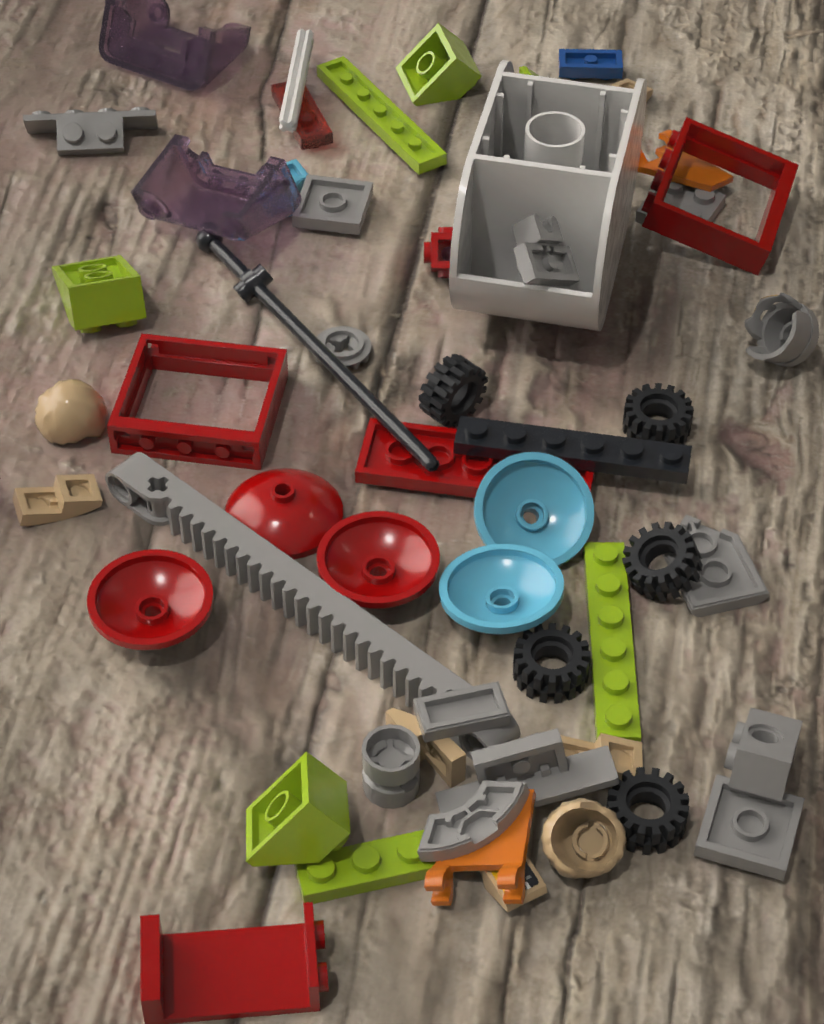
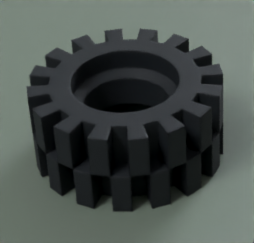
M452 354L451 358L446 356L443 358V364L438 362L434 366L436 371L433 374L429 372L426 376L429 381L427 384H422L420 390L424 393L420 394L418 399L421 402L419 404L420 409L447 428H451V426L457 427L460 415L467 416L468 413L473 415L477 410L474 406L476 403L481 404L483 400L480 395L486 393L487 386L484 385L488 382V377L485 376L486 372L458 354Z
M655 383V388L653 389L650 388L649 384H645L642 386V391L635 388L632 390V395L628 394L623 415V433H627V437L674 444L681 443L683 445L687 442V437L690 436L694 408L691 406L692 401L690 397L685 398V392L680 389L677 393H674L675 386L668 385L667 389H661L662 383ZM658 415L666 417L668 419L656 420L649 418L647 416Z
M658 522L652 523L651 531L647 532L645 527L638 530L641 535L639 539L634 535L631 536L629 542L632 547L625 546L623 550L625 558H622L623 565L639 594H645L646 598L654 600L655 595H657L660 601H667V594L671 593L673 598L676 599L681 597L678 592L679 589L683 588L686 592L692 589L690 580L698 582L700 578L698 571H702L703 567L700 560L702 558L689 531L686 532L683 526L678 524L674 528L672 522H665L664 528H661ZM662 554H677L675 560L665 568L658 570L648 568L650 563Z
M549 623L546 630L543 629L542 624L535 626L534 634L530 630L524 631L523 638L518 637L513 657L514 681L517 680L519 690L522 691L527 688L526 696L531 699L536 694H539V702L547 703L548 697H554V704L562 703V695H565L569 701L575 698L576 691L581 694L589 678L591 651H589L587 640L581 641L582 634L577 630L570 635V626L564 624L561 630H556V623ZM545 657H554L563 660L568 665L558 669H549L540 666L536 661Z
M637 767L635 776L632 775L630 770L622 773V780L619 779V784L612 786V789L609 788L606 808L614 811L619 821L623 824L626 831V841H628V851L634 853L636 846L643 847L642 855H650L651 847H655L657 853L661 854L666 851L667 844L674 848L678 844V839L683 838L688 819L690 799L688 793L683 794L685 786L681 781L673 785L674 775L669 772L662 778L659 777L660 769L652 767L651 774H645L644 767ZM641 802L651 803L660 807L664 811V815L657 819H644L631 812L630 807Z

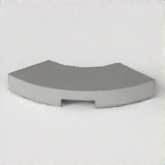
M483 780L476 794L462 806L446 813L430 814L417 851L421 862H435L457 858L474 852L499 837L522 811L530 793L527 783Z

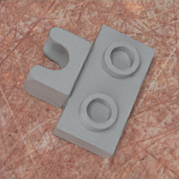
M534 214L519 221L512 227L517 247L513 248L517 259V270L524 284L569 287L580 281L570 247L558 245L563 242V238L554 216L541 222L540 217Z

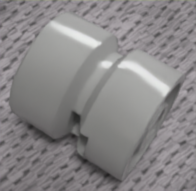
M388 724L370 731L362 744V785L365 796L373 804L382 808L395 809L404 807L412 802L419 793L420 744L418 738L411 730L400 725Z

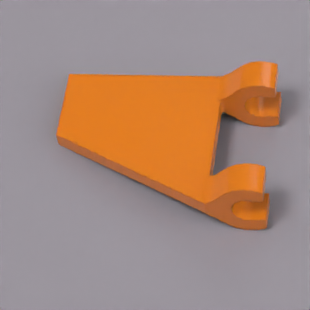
M672 130L659 133L658 138L663 140L666 145ZM666 145L657 148L655 154L659 158L650 162L647 161L641 150L638 172L655 176L658 169L663 171V169L658 167L666 148L672 149ZM682 152L672 182L711 192L732 183L734 176L711 163Z
M529 789L530 793L522 811L499 837L469 854L449 860L436 861L426 872L424 888L426 891H433L431 898L433 906H451L453 900V872L499 870L497 887L498 889H505L503 896L504 904L524 903L525 863L536 798L534 789Z

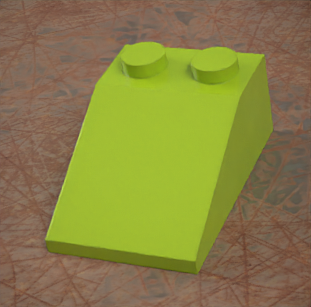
M121 255L52 266V272L69 323L75 331L95 333L101 331L102 326L116 324L117 327H129L138 323L137 320L147 318L141 276Z

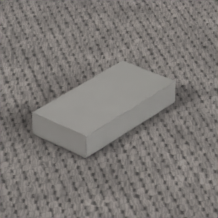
M499 681L413 699V709L424 743L510 725L511 714Z

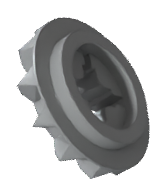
M338 326L324 330L317 336L346 367L357 370L360 363L368 362L369 353H371V341L361 330L353 327Z

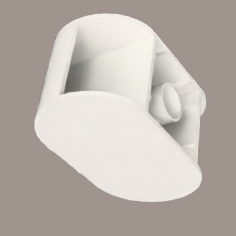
M502 60L500 62L465 161L458 191L449 269V293L453 309L601 331L614 285L633 202L645 119L646 79L638 78L634 89L514 73L511 61ZM534 214L540 217L541 222L554 216L563 238V242L558 245L570 247L580 281L569 287L524 284L517 270V259L513 248L517 247L512 227L519 221Z

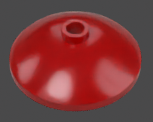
M292 468L272 469L248 478L231 493L225 507L227 513L294 560L317 553L319 543L325 533L336 523L343 520L344 517L341 497L328 481L316 474Z
M388 511L363 512L339 521L325 533L317 549V571L319 577L331 588L346 596L360 607L374 609L391 608L415 600L431 587L439 572L440 551L432 533L413 518Z
M161 549L132 552L110 562L95 576L87 594L89 618L99 634L118 646L134 650L167 648L190 638L206 623L214 602L212 582L205 569L186 555Z

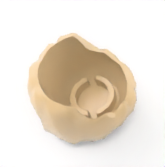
M78 379L58 381L53 387L47 389L39 396L38 404L35 408V424L41 435L51 443L65 445L67 443H77L86 437H100L106 427L108 411L103 397L91 385Z
M586 798L562 802L556 810L549 814L543 824V831L540 837L543 843V852L549 859L550 865L560 875L572 879L593 878L610 872L622 859L626 848V831L623 824L617 818L616 813L602 806L597 801Z

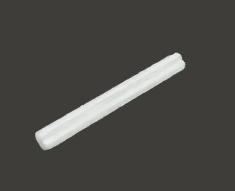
M300 29L296 35L279 117V129L282 132L289 131L292 133L297 129L314 42V33L310 29L307 31Z

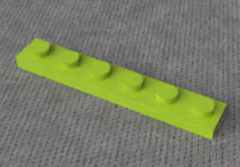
M342 56L317 65V77L418 175L447 164V153L347 58Z
M586 542L583 547L596 740L600 733L641 742L628 579L622 558H625L623 553L625 544L624 542Z

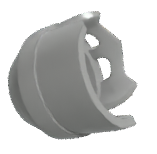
M785 293L761 298L752 316L744 322L746 330L757 340L758 347L749 346L746 352L755 359L779 366L791 367L799 365L812 354L818 343L819 324L815 314L807 306ZM768 310L762 320H760L762 312Z

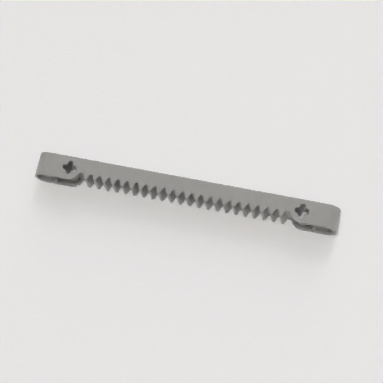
M136 452L105 475V481L110 492L121 504L152 525L164 526L170 524L171 535L181 534L182 543L192 542L193 551L203 550L204 559L214 558L215 567L221 568L226 566L227 576L230 577L237 574L238 584L248 583L249 592L251 593L260 591V599L263 602L272 599V608L274 610L283 607L286 619L295 616L297 627L307 624V634L312 636L319 633V643L323 645L331 642V651L333 653L343 650V660L345 662L355 659L356 670L361 671L368 668V678L370 680L380 677L381 688L385 689L393 686V696L395 698L405 695V705L407 707L413 706L414 698L472 687V685L355 602L335 591L321 578L144 453ZM511 715L510 725L449 738L466 753V756L472 759L470 752L519 739L521 733L516 720Z

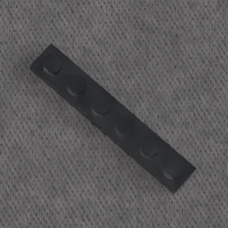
M461 415L454 440L455 454L503 460L518 453L541 452L564 460L576 470L687 484L692 450L690 445Z

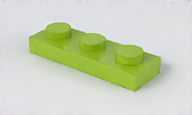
M424 830L341 847L337 851H331L319 863L294 864L303 903L313 902V904L425 880L426 872L436 861L421 862L417 853Z

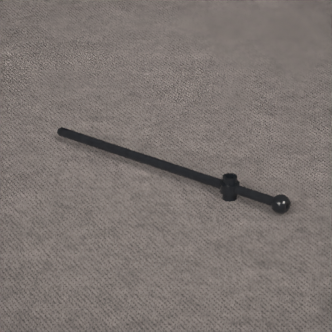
M214 226L201 228L196 236V243L199 249L206 253H214L240 280L233 286L238 295L246 303L254 297L259 299L417 461L430 472L437 470L439 461L266 287L274 280L261 264H258L253 270L247 268L223 244V236L218 228Z

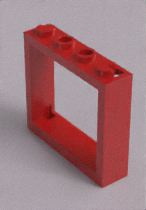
M686 117L680 131L673 130L666 146L672 150L665 149L658 165L663 171L657 170L649 188L654 190L655 193L648 192L641 211L647 213L642 227L758 276L772 250L799 165ZM682 152L772 189L755 240L664 202Z
M141 333L107 424L111 453L133 455L136 452H142L150 458L261 470L288 380L287 349ZM153 369L269 382L255 431L135 417Z

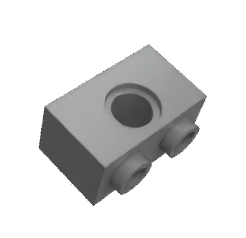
M750 708L746 723L737 721L733 739L728 748L724 768L732 770L728 787L782 802L803 721Z

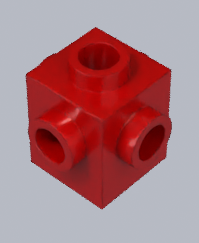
M439 227L438 232H431V242H424V263H431V272H438V278H449L450 261L444 260L441 253L445 248H451L453 227Z

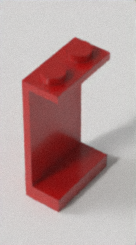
M313 902L303 903L305 923L176 934L162 933L159 914L140 916V998L145 1024H176L320 1011L319 992H329L327 962L317 963L316 950L326 949L324 920L314 921Z

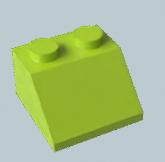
M439 23L395 67L412 103L416 106L461 99L482 77L465 43Z
M306 751L246 809V862L252 867L319 863L331 851L339 850L346 843L351 833L347 781Z

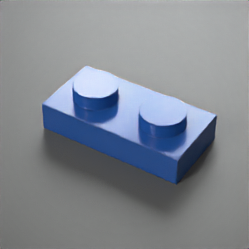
M559 49V78L573 80L580 78L622 79V50Z

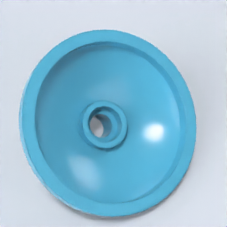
M523 452L501 460L484 476L474 500V521L478 534L485 546L492 544L523 545L544 553L560 566L572 559L588 540L594 523V503L584 478L570 464L550 454ZM526 512L533 513L537 519L536 523H527L523 518V514Z
M517 544L486 545L463 553L446 567L439 582L440 602L445 612L454 621L466 628L491 635L515 634L534 628L549 619L557 611L564 597V578L558 565L550 557L536 549Z

